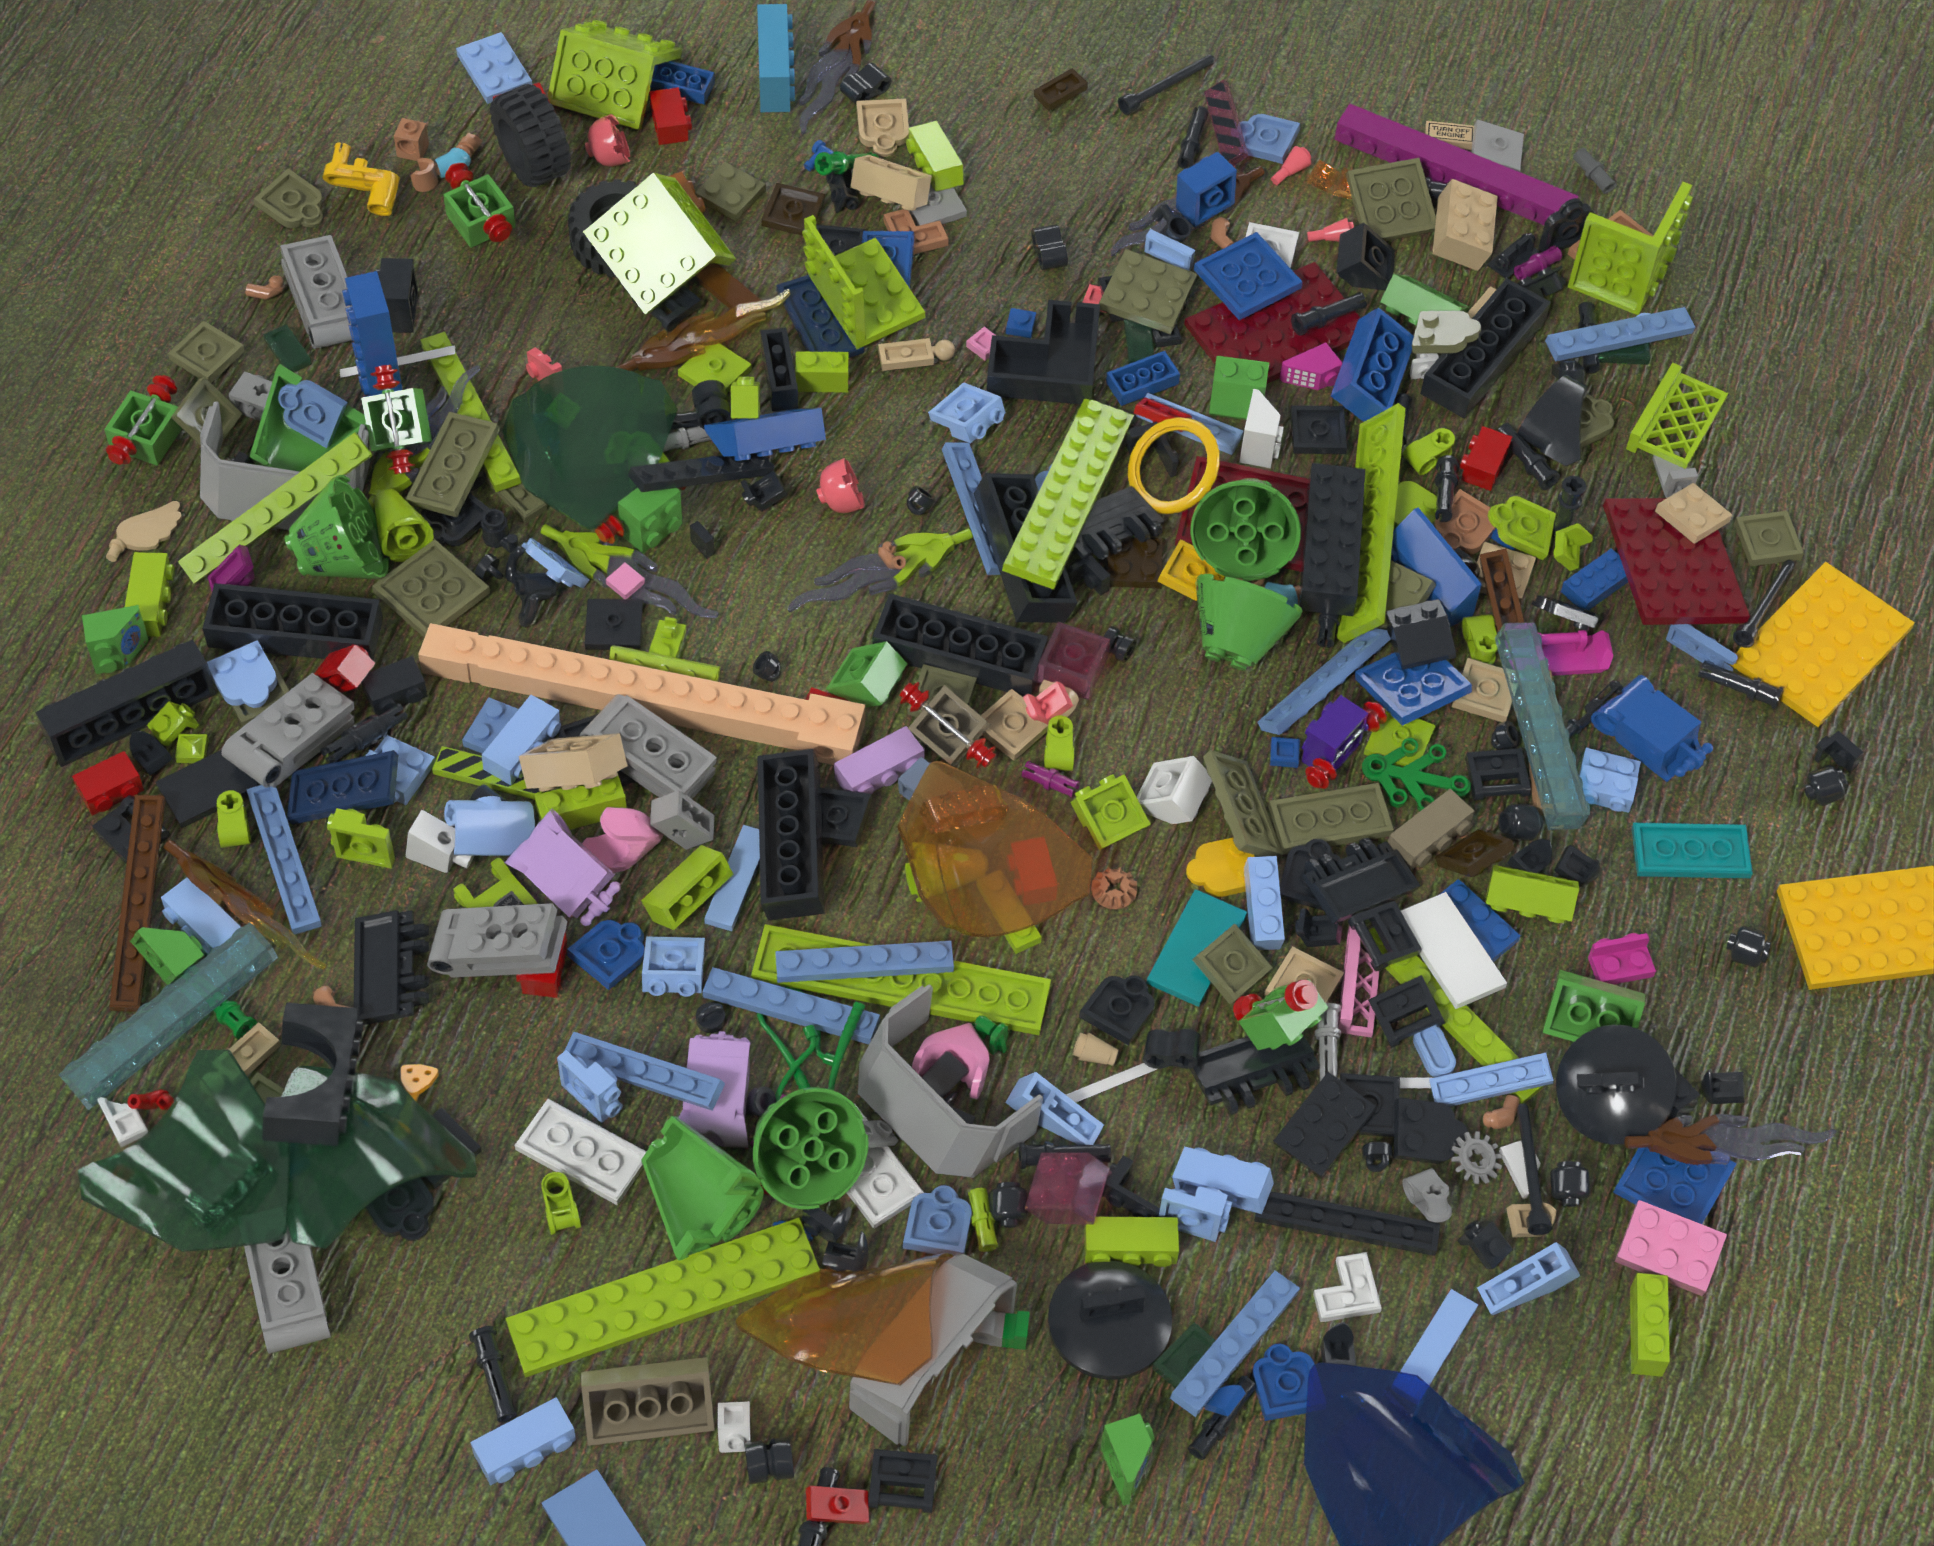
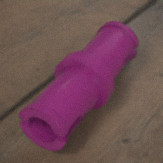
M1551 246L1540 254H1533L1528 261L1514 268L1515 277L1518 280L1531 277L1555 262L1562 259L1561 250L1556 246Z
M1027 761L1024 767L1035 772L1031 773L1024 769L1022 771L1023 778L1043 785V788L1048 791L1053 789L1070 796V798L1075 797L1076 791L1067 788V786L1078 790L1080 787V781H1075L1061 775L1054 768L1049 770L1032 763V761Z

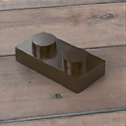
M1072 68L1034 89V97L1050 111L1086 91L1088 82Z

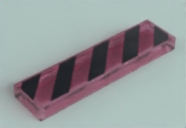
M1223 79L1206 90L1204 94L1220 153L1234 166L1249 155L1229 83Z

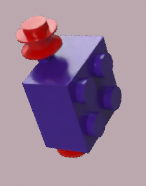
M1340 695L1334 703L1330 701L1325 706L1321 714L1322 716L1318 721H1311L1306 728L1305 734L1307 738L1302 746L1304 750L1302 762L1309 766L1306 768L1305 773L1310 785L1315 788H1327L1329 780L1336 778V771L1361 744L1364 731L1377 732L1380 728L1379 724H1384L1387 721L1385 709L1380 704L1366 702L1362 709Z

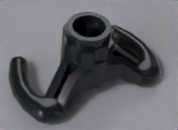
M517 546L508 557L505 575L508 582L515 584V593L522 600V608L518 619L520 625L527 628L536 617L539 600H547L555 596L556 581L546 573H524L516 569L517 562L525 553V549L522 546Z

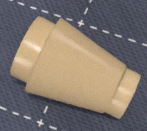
M1089 1032L1087 1035L1080 1033L1072 1055L1079 1057L1078 1060L1113 1066L1118 1049Z

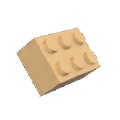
M1451 179L1438 197L1432 254L1478 271L1492 254L1497 196Z
M620 733L551 739L519 756L526 788H539L540 792L552 790L557 786H561L562 790H568L583 784L585 788H593L601 785V780L616 777L618 775L617 771L628 766Z

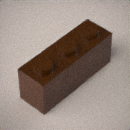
M1507 548L1480 554V565L1498 639H1503L1509 635L1513 637L1525 634V623Z

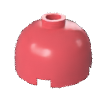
M612 114L596 120L590 126L587 134L588 142L585 143L588 155L590 157L594 156L598 163L609 167L620 166L630 162L628 159L630 157V150L625 134L616 128L615 125L620 123Z
M843 458L828 465L820 476L821 488L817 489L821 503H827L837 513H850L865 508L862 491L859 492L857 487L859 482L848 460Z

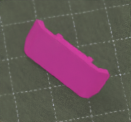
M1578 630V632L1533 633L1532 639H1515L1511 635L1503 638L1507 661L1512 671L1520 674L1525 667L1551 670L1552 676L1601 673L1609 669L1613 659L1609 634L1603 630L1587 636L1586 630Z

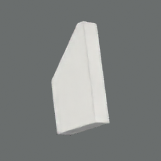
M100 1097L97 1099L120 1147L149 1134L137 1109H131L126 1103L119 1104L108 1101L107 1098Z
M1520 1140L1500 1147L1499 1153L1502 1154V1159L1521 1197L1526 1199L1529 1192L1522 1142ZM1536 1155L1537 1168L1539 1169L1541 1163Z

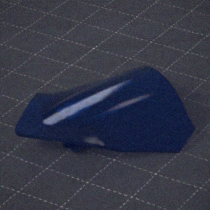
M1318 1363L1310 1369L1305 1418L1304 1466L1318 1501L1340 1546H1439L1448 1536L1480 1510L1499 1498L1511 1494L1525 1484L1511 1452L1448 1403L1418 1375L1332 1363Z

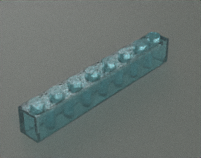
M1504 623L1495 637V642L1548 830L1580 829L1590 815V805L1584 796L1583 781L1578 775L1576 756L1571 750L1569 732L1563 723L1562 708L1557 702L1555 684L1551 680L1548 670V659L1544 656L1541 646V635L1538 634L1535 623Z
M251 922L237 929L227 941L213 948L208 956L198 964L189 967L184 975L173 984L165 986L158 996L149 1003L140 1006L134 1015L125 1022L115 1026L109 1035L101 1041L94 1043L84 1055L70 1062L58 1075L87 1110L91 1109L98 1103V1098L106 1097L273 963L278 956L272 945Z

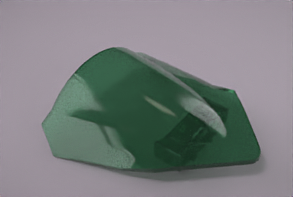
M581 366L553 373L535 383L525 393L514 398L502 432L525 489L581 527L592 530L598 528L618 509V502L638 488L628 477L630 467L659 463L678 409L660 380L646 378L622 368Z
M226 1049L198 1050L189 1066L179 1094L161 1120L130 1147L106 1159L92 1162L78 1170L77 1176L81 1200L182 1252L207 1251L275 1242L283 1238L288 1225L290 1143L262 1141L265 1103L232 1052Z
M315 1066L297 1067L291 1073L281 1097L301 1094L316 1088L330 1077L333 1070ZM356 1073L353 1076L352 1095H346L350 1096L349 1114H343L347 1115L346 1133L339 1136L338 1146L264 1141L292 1242L324 1249L341 1235L350 1221L364 1207L384 1192L401 1183L428 1175H449L457 1178L475 1177L477 1175L476 1156L441 1123L424 1110L397 1081L363 1073Z

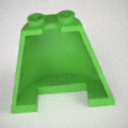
M279 364L276 368L250 458L255 463L254 465L301 472L354 432L358 434L361 424H364L365 428H367L365 415L348 405L346 410H344L332 443L327 448L290 428L284 420L283 414L285 409L279 403V392L283 386L287 384L297 385L303 381V378Z
M671 1116L661 1130L664 1137L656 1139L650 1144L641 1161L675 1256L680 1261L689 1257L688 1255L711 1248L710 1245L718 1243L721 1239L726 1243L735 1237L755 1216L761 1205L764 1190L761 1187L760 1179L754 1172L679 1117Z

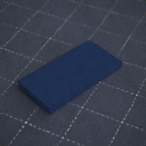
M809 275L776 285V291L807 352H848V358L864 353V347L856 349Z
M392 750L296 770L292 773L287 821L293 825L327 818L331 813H335L336 808L361 811L394 804L399 755Z

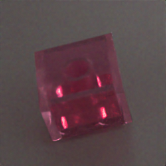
M1058 622L1038 664L1037 683L1042 684L1043 680L1050 682L1058 681L1064 687L1072 689L1078 697L1089 700L1108 659L1110 639Z
M1041 1153L1025 1209L1046 1224L1093 1225L1109 1168L1089 1153Z

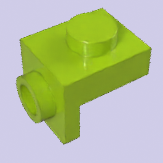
M1574 524L1557 531L1554 558L1569 571L1579 568L1580 546L1592 542L1593 536L1580 524Z
M168 701L147 726L161 744L169 746L187 726L196 729L199 723L193 717L195 713L189 706L183 703L179 705Z

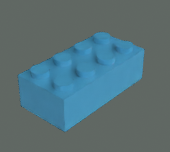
M758 4L760 112H790V102L795 101V86H790V84H795L794 68H789V66H794V50H789L790 47H793V32H788V29H793L792 14H787V4Z

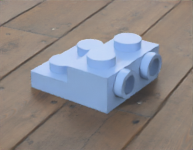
M962 383L928 413L931 421L948 427L953 437L971 443L977 438H983L991 425L1000 423L1006 412L1000 396L967 383Z
M386 735L376 750H369L366 756L392 750L399 755L394 802L398 801L407 805L433 768L436 760L434 756Z
M1586 748L1574 799L1586 804H1596L1608 807L1614 811L1629 813L1634 800L1641 761Z
M646 936L642 969V992H649L654 996L671 992L679 993L685 997L692 996L694 993H702L705 938Z
M567 1050L557 1057L561 1085L595 1118L603 1123L607 1118H613L621 1111L623 1105L618 1100L621 1090L617 1088V1078L609 1068L605 1067L603 1069L597 1062L587 1067L579 1056L573 1057Z
M1198 1186L1195 1196L1189 1195L1182 1189L1165 1188L1159 1217H1177L1178 1231L1216 1242L1219 1231L1225 1233L1232 1202L1227 1201V1194L1214 1187L1204 1188Z

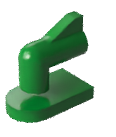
M983 1015L978 1016L971 1023L981 1040L985 1039L987 1034L991 1036L989 1053L994 1055L999 1050L1004 1054L1007 1051L1005 1042L1008 1038V1026L1001 1023L997 1026V1024Z

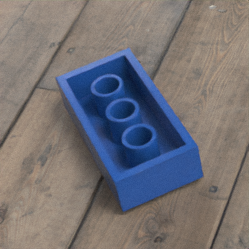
M672 61L657 64L654 67L650 91L679 87L681 97H685L688 101L705 105L715 84V72Z
M1162 351L1107 372L1106 383L1120 405L1123 406L1144 398L1147 393L1154 394L1178 385L1180 373L1167 353Z
M1612 548L1564 581L1561 593L1577 607L1590 610L1628 583L1619 554Z

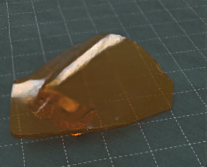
M934 761L928 765L905 808L897 828L906 849L918 895L942 927L955 929L962 934L973 937L1006 935L1037 925L1089 895L1093 858L1043 812L1022 798L949 764Z
M942 1253L895 1265L860 1271L820 1269L819 1272L794 1281L745 1311L736 1319V1325L740 1331L790 1361L823 1372L901 1386L932 1359L931 1301L933 1281L937 1267H941L945 1261L954 1256L950 1253Z

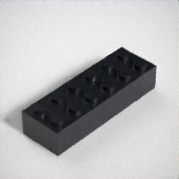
M1506 278L1472 318L1481 325L1479 337L1473 342H1467L1466 347L1459 352L1442 353L1425 373L1420 394L1465 419L1546 322L1551 302Z
M1317 463L1311 464L1307 488L1299 606L1302 608V611L1353 617L1358 594L1365 469Z
M985 473L973 494L1016 622L1065 623L1077 605V600L1065 567L1054 590L1002 571L1004 562L1039 492L1034 475Z
M214 583L202 629L208 648L236 650L258 640L264 653L326 659L329 653L356 644L365 649L369 657L374 660L383 615L379 599Z
M889 593L872 636V644L887 641L904 659L907 665L922 669L923 664L972 676L977 678L976 684L1005 692L1013 689L1020 696L1024 697L1026 694L1032 695L1047 655L1048 636Z
M192 639L178 644L173 649L160 655L152 656L147 661L134 667L126 668L121 673L108 679L100 680L95 685L80 692H74L63 700L46 705L35 713L47 745L59 766L63 767L131 735L133 730H142L148 727V723L168 701L179 705L183 703L191 707L216 695L208 664Z
M814 749L757 756L761 906L767 920L825 914L820 765Z

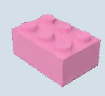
M1638 1200L1614 1262L1645 1274L1668 1276V1283L1703 1296L1707 1291L1727 1234Z

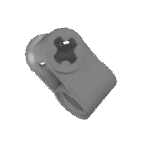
M1430 1168L1403 1179V1189L1408 1200L1421 1211L1427 1220L1443 1222L1452 1216V1208L1447 1201L1449 1187L1438 1177L1435 1170Z

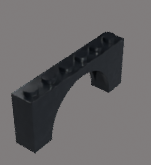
M286 1003L282 1020V1045L295 1046L313 1052L329 1064L333 1073L321 1085L307 1092L285 1097H267L263 1114L262 1141L338 1146L339 1136L346 1133L347 1115L343 1114H349L350 1096L346 1095H352L353 1076L356 1075L357 1058L355 1057H359L360 1039L356 1038H362L363 1020H358V1008Z

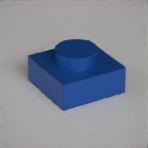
M1011 308L1006 326V334L1031 338L1036 320V312Z

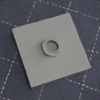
M1477 120L1474 125L1471 153L1520 172L1524 134Z
M931 184L927 205L917 207L913 211L909 210L917 226L936 221L945 224L967 217V210L953 187L936 192Z

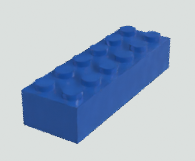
M375 271L345 278L347 289L342 290L345 306H350L345 308L348 322L351 324L348 326L351 339L354 341L352 342L355 358H357L355 363L360 375L358 379L361 391L364 392V395H368L364 397L382 394L384 390L373 388V385L377 383V377L372 376L371 373L376 372L375 367L391 365L392 369L398 370L393 374V378L400 381V383L393 390L394 392L402 390L390 315L378 273Z

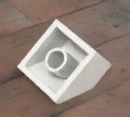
M1253 389L1239 463L1271 469L1272 459H1278L1284 427L1279 426L1281 415L1257 389Z
M1194 756L1153 763L1137 795V799L1145 814L1170 824L1190 822L1196 817L1198 809L1209 791L1212 779L1208 775L1206 768Z

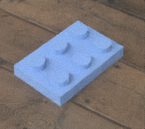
M502 32L456 48L457 56L487 104L493 101V96L503 94L524 84L532 85L531 78Z

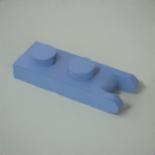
M1675 624L1670 626L1666 637L1668 642L1702 663L1707 661L1733 672V668L1730 665H1734L1737 662L1738 656L1719 644L1715 639L1701 633L1691 624Z

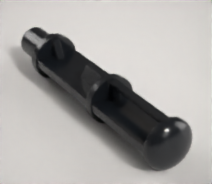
M1613 680L1598 695L1592 698L1584 707L1586 714L1579 721L1570 719L1567 722V726L1561 731L1563 738L1568 740L1575 733L1579 734L1591 722L1592 714L1604 705L1603 702L1612 693L1617 694V696L1622 694V684ZM1610 686L1611 691L1601 700L1597 697Z

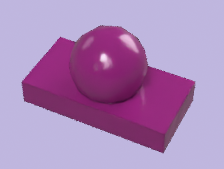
M239 544L207 577L211 591H213L214 583L250 586L255 579L254 567L247 546Z

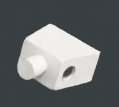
M421 810L408 832L406 858L444 873L449 872L453 863L468 868L474 856L454 855L455 828Z

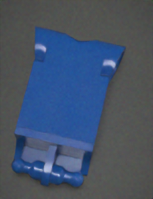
M1638 675L1622 689V694L1607 701L1591 716V722L1597 730L1603 734L1615 736L1616 741L1666 782L1675 775L1683 777L1687 771L1699 769L1703 765L1706 755L1713 750L1711 743H1704L1701 747L1698 742L1701 721L1659 690L1655 691L1651 682L1643 675Z

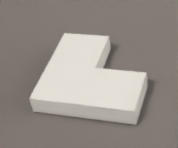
M1367 1252L1337 1257L1336 1265L1342 1285L1317 1289L1313 1293L1320 1322L1380 1313L1382 1308Z

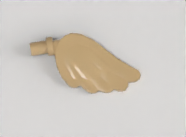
M172 501L160 508L130 517L121 522L117 527V538L112 539L109 544L110 549L106 558L109 561L115 562L119 554L124 552L125 548L139 551L152 550L159 546V542L170 539L171 532L176 530L177 524L182 520V514L179 512L180 503Z

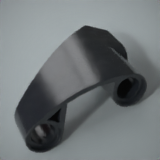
M1568 375L1561 377L1535 403L1522 422L1518 434L1526 442L1540 449V452L1566 467L1582 460L1580 439L1583 400L1588 390L1587 386Z

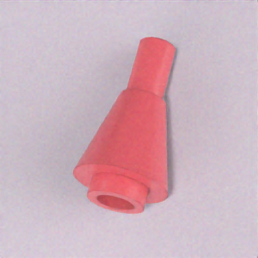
M1294 146L1281 169L1271 177L1273 184L1279 185L1287 176H1291L1311 165L1309 151L1304 147Z
M1344 218L1324 227L1322 230L1307 232L1308 242L1324 239L1325 241L1339 242L1341 233L1354 228L1353 222H1348V219Z

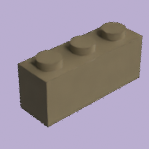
M1449 789L1390 834L1388 843L1393 850H1398L1411 871L1417 866L1423 867L1430 861L1435 852L1438 850L1440 852L1444 851L1451 844L1453 838L1457 835L1463 836L1470 830L1474 810L1453 790Z

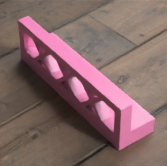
M1349 925L1338 1029L1341 1030V1033L1372 1037L1375 1014L1368 1000L1361 1004L1356 999L1355 991L1363 987L1370 994L1369 999L1377 996L1379 971H1374L1371 965V957L1360 947L1361 939L1356 930H1352ZM1364 961L1373 970V973L1365 978L1358 973V965ZM1360 1012L1367 1019V1027L1351 1025L1353 1016Z

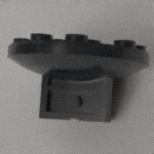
M1608 1025L1598 1027L1583 1034L1567 1049L1557 1071L1556 1093L1563 1114L1569 1123L1581 1134L1603 1144L1625 1145L1624 1140L1626 1136H1647L1649 1131H1655L1667 1120L1677 1096V1075L1669 1054L1652 1036L1630 1026Z
M1118 1261L1093 1262L1072 1271L1057 1286L1049 1305L1048 1328L1056 1350L1070 1366L1094 1378L1118 1380L1142 1373L1161 1357L1171 1335L1172 1311L1169 1300L1161 1286L1145 1271L1136 1266Z

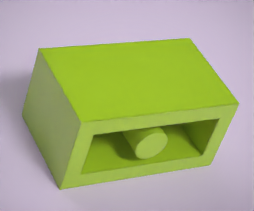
M796 351L795 376L798 392H848V352Z

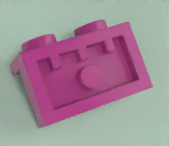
M1631 933L1623 938L1614 940L1605 938L1594 943L1588 960L1595 979L1614 985L1654 977L1656 970L1647 949L1649 942L1648 934L1638 935Z

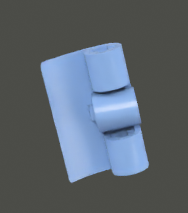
M487 796L476 800H449L444 810L446 823L449 826H455L454 855L510 856L521 843L530 837L535 828L534 809L528 801H501L500 797Z

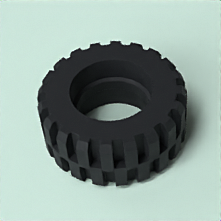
M524 84L496 96L490 104L491 122L494 126L493 130L497 136L498 144L511 170L515 172L516 177L528 187H537L565 175L571 167L569 144L555 109L549 103L546 95L542 94L541 89L535 85Z
M614 179V182L607 183L606 180L599 182L598 186L592 185L586 189V193L581 192L575 198L576 201L571 204L569 209L568 228L573 255L578 261H581L584 267L587 269L592 268V271L596 274L601 275L604 273L607 274V277L615 278L614 272L583 231L635 189L637 185L633 181L621 182V179Z

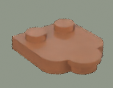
M1459 489L1453 498L1452 519L1448 522H1440L1439 516L1438 520L1435 519L1434 527L1454 551L1459 547L1466 554H1475L1482 549L1484 542L1491 538L1496 528L1488 519L1490 507Z

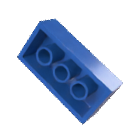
M1379 307L1358 319L1331 397L1363 422L1392 407L1412 351L1414 336Z

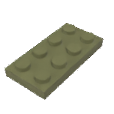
M449 412L406 497V501L411 506L457 517L500 431L498 424Z
M1210 750L1203 756L1207 766L1206 770L1216 789L1215 794L1224 810V818L1232 831L1235 846L1239 851L1261 857L1277 856L1278 859L1283 855L1248 762Z
M1379 783L1269 801V811L1283 854H1288L1295 846H1305L1312 839H1322L1330 846L1359 842L1363 838L1377 839L1389 837L1394 832Z

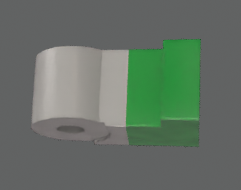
M991 1311L971 1337L973 1341L989 1344V1346L1026 1350L1030 1312L1017 1311V1314Z

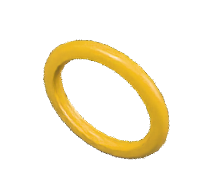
M1178 417L1166 419L1155 424L1137 441L1130 455L1128 463L1130 487L1132 486L1160 514L1178 513L1193 507L1210 491L1217 478L1220 465L1217 441L1204 424L1191 418ZM1183 430L1195 434L1204 444L1207 453V466L1200 483L1191 493L1179 500L1160 501L1146 492L1140 478L1141 462L1149 446L1161 435L1170 431Z

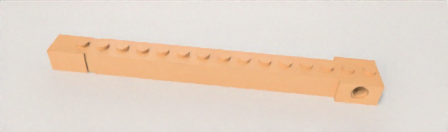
M432 623L428 627L418 654L423 674L467 683L476 682L480 683L481 686L533 695L602 710L617 694L628 695L668 724L797 751L814 749L818 762L834 765L835 762L857 752L865 726V704L810 694L809 700L491 635L489 637L482 636L476 632Z

